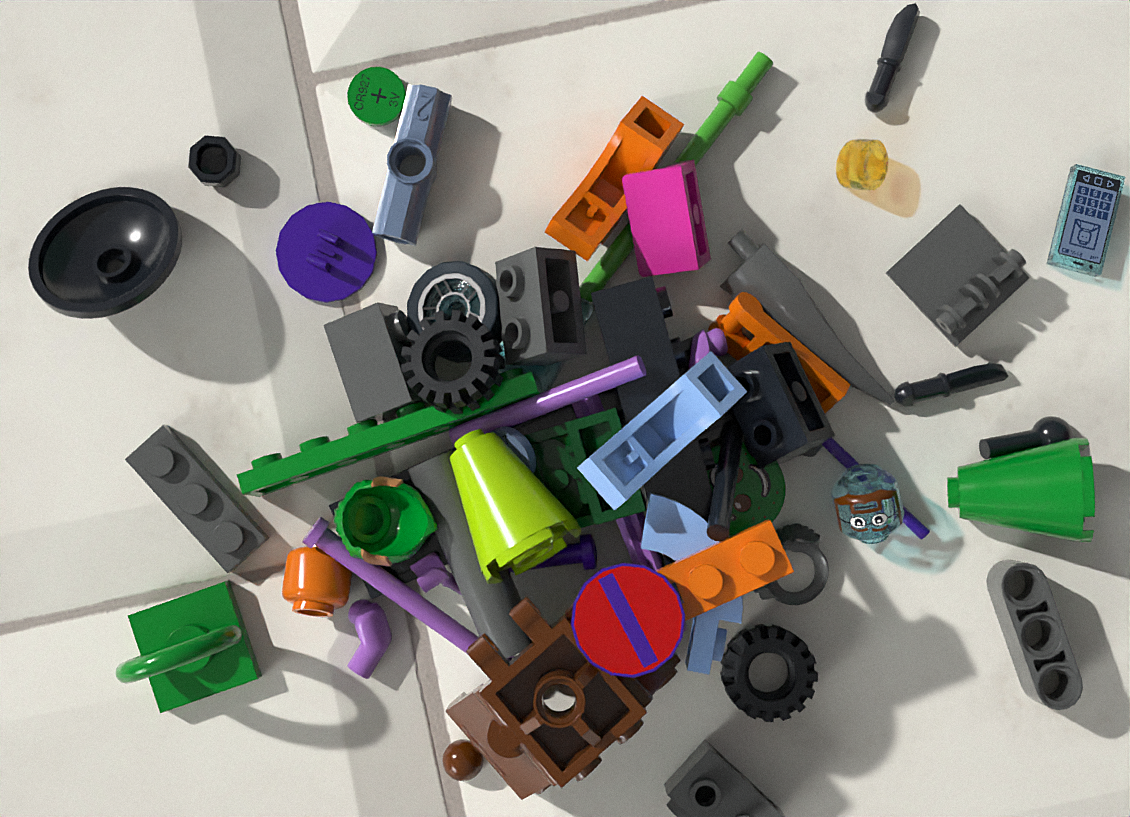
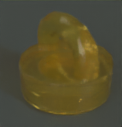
M854 139L848 141L840 150L836 161V177L838 182L845 188L876 190L883 183L888 171L887 150L880 140Z

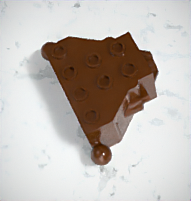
M526 596L510 610L509 615L533 641L510 662L507 661L500 649L486 633L482 634L466 650L470 658L487 675L489 680L468 694L463 692L448 705L445 712L469 740H456L446 748L442 759L444 770L454 780L469 781L475 778L481 771L484 756L521 800L534 793L539 795L551 785L556 786L558 784L562 788L573 778L579 782L601 763L602 758L599 755L616 741L621 745L639 731L644 724L641 718L647 714L646 706L653 700V694L677 674L678 671L675 667L681 659L675 652L672 658L656 671L634 678L610 675L593 666L577 647L571 627L573 604L565 611L563 616L551 625L536 605ZM554 684L567 685L576 695L575 702L567 710H552L545 704L543 699L546 689Z

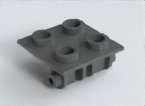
M961 204L951 211L886 272L889 278L954 347L960 344L1029 279L1027 274L1021 269L1026 264L1024 257L1014 249L1006 253Z

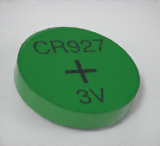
M370 67L360 71L350 82L347 92L349 107L356 118L367 125L377 127L388 125L399 118L402 114L406 98V91L401 79L393 71L383 67Z

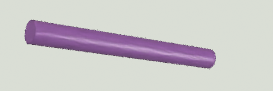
M637 355L449 429L451 442L454 445L459 438L477 429H482L484 434L500 427L518 425L646 376L645 365L641 357Z

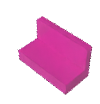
M694 159L675 162L665 168L630 173L623 176L622 183L640 276L647 277L699 270L711 260Z

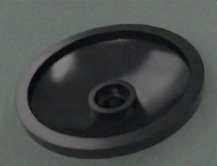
M115 187L87 194L71 202L56 213L38 234L32 246L28 263L31 284L48 307L69 317L93 319L123 312L151 296L169 277L181 252V226L171 207L161 197L147 190L133 187Z

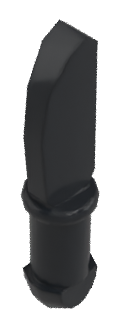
M916 3L904 7L895 16L887 32L881 57L877 60L878 67L864 99L868 111L872 113L882 111L889 102V93L897 72L901 70L902 65L900 63L904 59L920 15Z
M982 364L947 375L939 373L936 377L910 384L908 381L904 382L896 388L894 398L897 403L905 407H911L913 403L940 396L946 398L951 393L954 394L1004 381L1009 376L1002 364Z

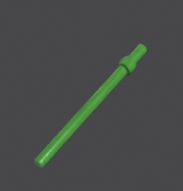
M757 52L735 82L729 81L717 96L718 105L673 163L694 159L695 167L731 119L735 115L741 116L753 100L751 93L773 65V61L768 56ZM630 221L579 286L581 300L588 305L593 303L591 293L602 290L634 249Z

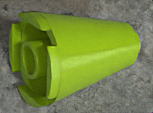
M477 429L465 434L455 442L454 446L457 450L450 456V462L481 572L488 584H496L503 581L499 574L500 571L511 567L517 576L554 556L568 546L563 538L568 532L576 538L581 534V527L577 520L495 432L484 434L482 429Z

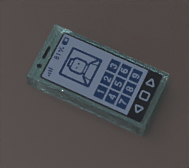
M1078 164L1070 167L1047 265L1093 277L1102 274L1126 177Z

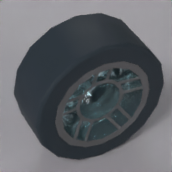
M463 261L442 262L428 269L414 284L407 301V323L410 330L419 335L424 329L418 322L425 317L431 323L437 321L434 313L444 311L448 317H452V310H459L465 306V316L468 318L469 314L477 317L482 324L486 325L495 339L501 343L502 324L496 279L481 268ZM461 344L449 345L438 355L455 363L472 362L470 349Z

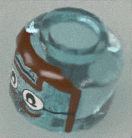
M859 464L846 469L842 476L834 483L831 496L836 521L840 531L849 538L860 540L865 544H877L886 540L890 534L894 533L902 525L904 519L903 503L899 484L893 474L875 464Z

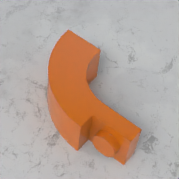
M641 96L620 121L613 136L589 173L552 217L545 233L568 249L576 251L578 256L588 262L599 246L606 242L628 212L622 183L623 176L630 173L657 169L685 124L644 96Z

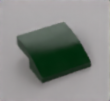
M617 407L524 435L531 444L536 457V468L533 474L577 520L581 528L602 524L647 510L641 488L616 510H613L577 468L623 428Z

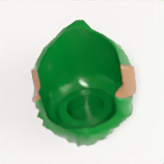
M379 476L373 480L356 482L346 493L344 500L338 503V508L334 509L336 532L342 538V542L350 556L362 559L369 564L391 566L392 564L408 560L420 550L426 539L437 530V524L426 502L418 490L405 484L403 479Z

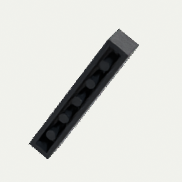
M652 276L591 293L610 365L612 366L637 355L641 357L645 365L646 376L617 386L627 424L680 378L678 369L687 367L680 338L670 339L665 324V318L673 317L666 287L655 288ZM696 437L644 484L648 501L650 492L666 496L689 507L708 523L713 491L710 486L707 470L715 468L708 439L698 440ZM663 554L665 565L675 562V560ZM672 583L671 585H672V586L675 588V590L679 593V590H678L676 584H675V583Z

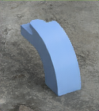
M710 351L577 468L612 509L616 510L684 447L730 409L747 391L714 353Z
M650 492L641 549L659 552L677 561L719 541H714L707 536L708 523L689 507L666 496ZM743 596L693 617L685 661L687 671L710 674L712 660L722 661L727 630L718 628L719 620L741 624Z

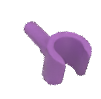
M435 552L426 555L410 566L411 570L418 577L417 582L425 593L442 584L444 587H448L462 595L453 574L446 569L442 560Z

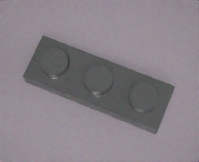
M162 425L125 459L227 573L233 572L269 539V536L168 425Z

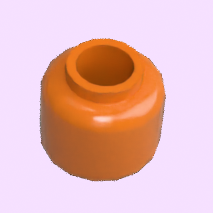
M316 545L312 548L306 546L293 549L289 552L286 560L282 597L290 604H293L292 611L294 613L313 617H332L335 609L342 608L347 604L352 571Z

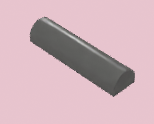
M454 449L408 469V472L416 490H418L432 512L437 524L436 537L479 636L486 633L500 649L504 657L509 658L520 653L533 642L509 615L510 610L522 599L509 569L499 572L503 581L496 584H488L481 572L450 462V456L457 450Z

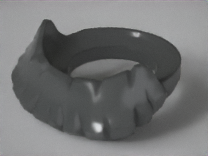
M799 523L787 524L782 529L779 528L775 531L785 551L791 550L792 552L804 553L811 558L815 567V575L811 584L804 590L789 592L781 588L778 581L775 580L753 591L754 593H759L762 600L775 598L783 604L802 605L812 601L822 592L828 580L829 567L825 555L819 548L820 535L814 533L813 529H808V526H802Z

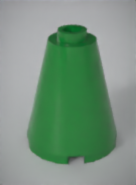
M1072 438L957 467V477H947L948 508H958L959 518L1075 542H1091L1094 530H1083V522H1085V517H1095L1092 456H1080V451L1089 446L1088 439Z

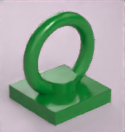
M230 580L127 615L140 656L119 664L115 672L116 677L121 683L125 684L148 678L160 713L262 677Z

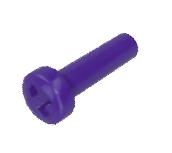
M580 535V543L567 544L568 546L529 570L583 563L584 570L595 569L597 567V550L593 535ZM511 567L508 568L510 573L514 572Z

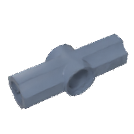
M421 84L408 86L395 142L387 154L388 170L372 231L374 236L391 242L416 246L430 188L437 177L436 163L452 103L451 94L440 91L438 88ZM410 155H419L426 160L423 171L415 176H405L400 173L401 162Z

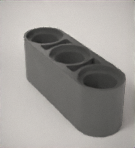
M1011 559L996 563L988 572L986 580L987 590L1022 689L1031 699L1056 710L1070 708L1080 699L1083 683L1046 576L1040 568L1030 563ZM1021 571L1025 577V589L1017 597H1012L1008 591V580L1013 573ZM1038 620L1042 626V637L1035 645L1028 646L1025 640L1026 628L1030 623ZM1056 670L1060 680L1058 688L1053 693L1045 695L1042 688L1043 679L1047 673Z

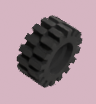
M452 310V317H448L444 311L434 313L436 322L431 323L425 317L418 322L424 330L419 335L411 330L406 337L412 343L411 348L405 346L402 348L401 356L407 360V363L401 364L402 372L409 379L406 382L410 388L428 405H432L438 411L446 413V410L449 409L454 414H463L464 406H468L474 411L481 407L477 400L484 396L489 401L495 395L490 390L491 386L495 384L500 387L503 377L498 371L499 369H505V360L500 355L503 350L486 325L482 324L472 314H469L467 318L462 311ZM461 344L467 346L472 354V363L468 372L457 380L447 381L439 378L435 371V361L439 353L449 345Z
M757 624L754 625L755 628L748 630L745 628L738 632L740 636L737 639L729 641L726 655L723 654L722 661L720 662L722 664L720 676L725 687L724 690L739 710L741 709L747 716L755 720L756 717L763 719L764 722H774V718H781L782 721L790 719V713L795 710L800 713L806 708L803 703L807 697L812 699L814 696L813 683L818 682V672L814 669V664H817L815 657L810 653L808 645L802 639L781 626ZM763 653H776L785 660L788 668L785 683L779 689L772 692H763L756 689L749 679V668L752 661Z

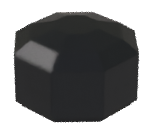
M205 135L190 147L188 168L205 186L226 187L240 175L241 155L225 137Z

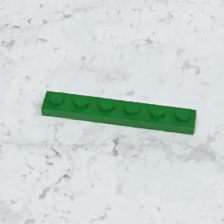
M522 368L508 370L500 373L503 377L500 387L495 384L491 386L490 390L495 395L489 401L484 396L477 401L481 407L474 411L468 406H464L463 414H454L449 409L444 413L438 411L433 406L426 408L424 402L415 403L398 409L395 412L397 419L379 425L376 419L354 424L347 428L348 436L330 442L328 436H323L303 442L299 445L300 452L285 458H282L281 453L262 456L251 462L253 469L237 474L241 492L243 495L261 497L448 432L452 427L544 392L540 379L532 371L524 374Z

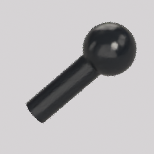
M1048 416L1037 421L1032 430L981 439L979 451L984 459L995 458L1072 439L1073 432L1065 420L1055 416Z

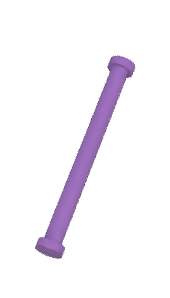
M320 517L315 522L302 543L309 548L316 545L467 654L466 650L479 638L477 635L380 565L369 564L362 559L351 557L342 542V538L327 528L329 525L327 520ZM511 656L506 659L508 662H510L513 658H515V656Z

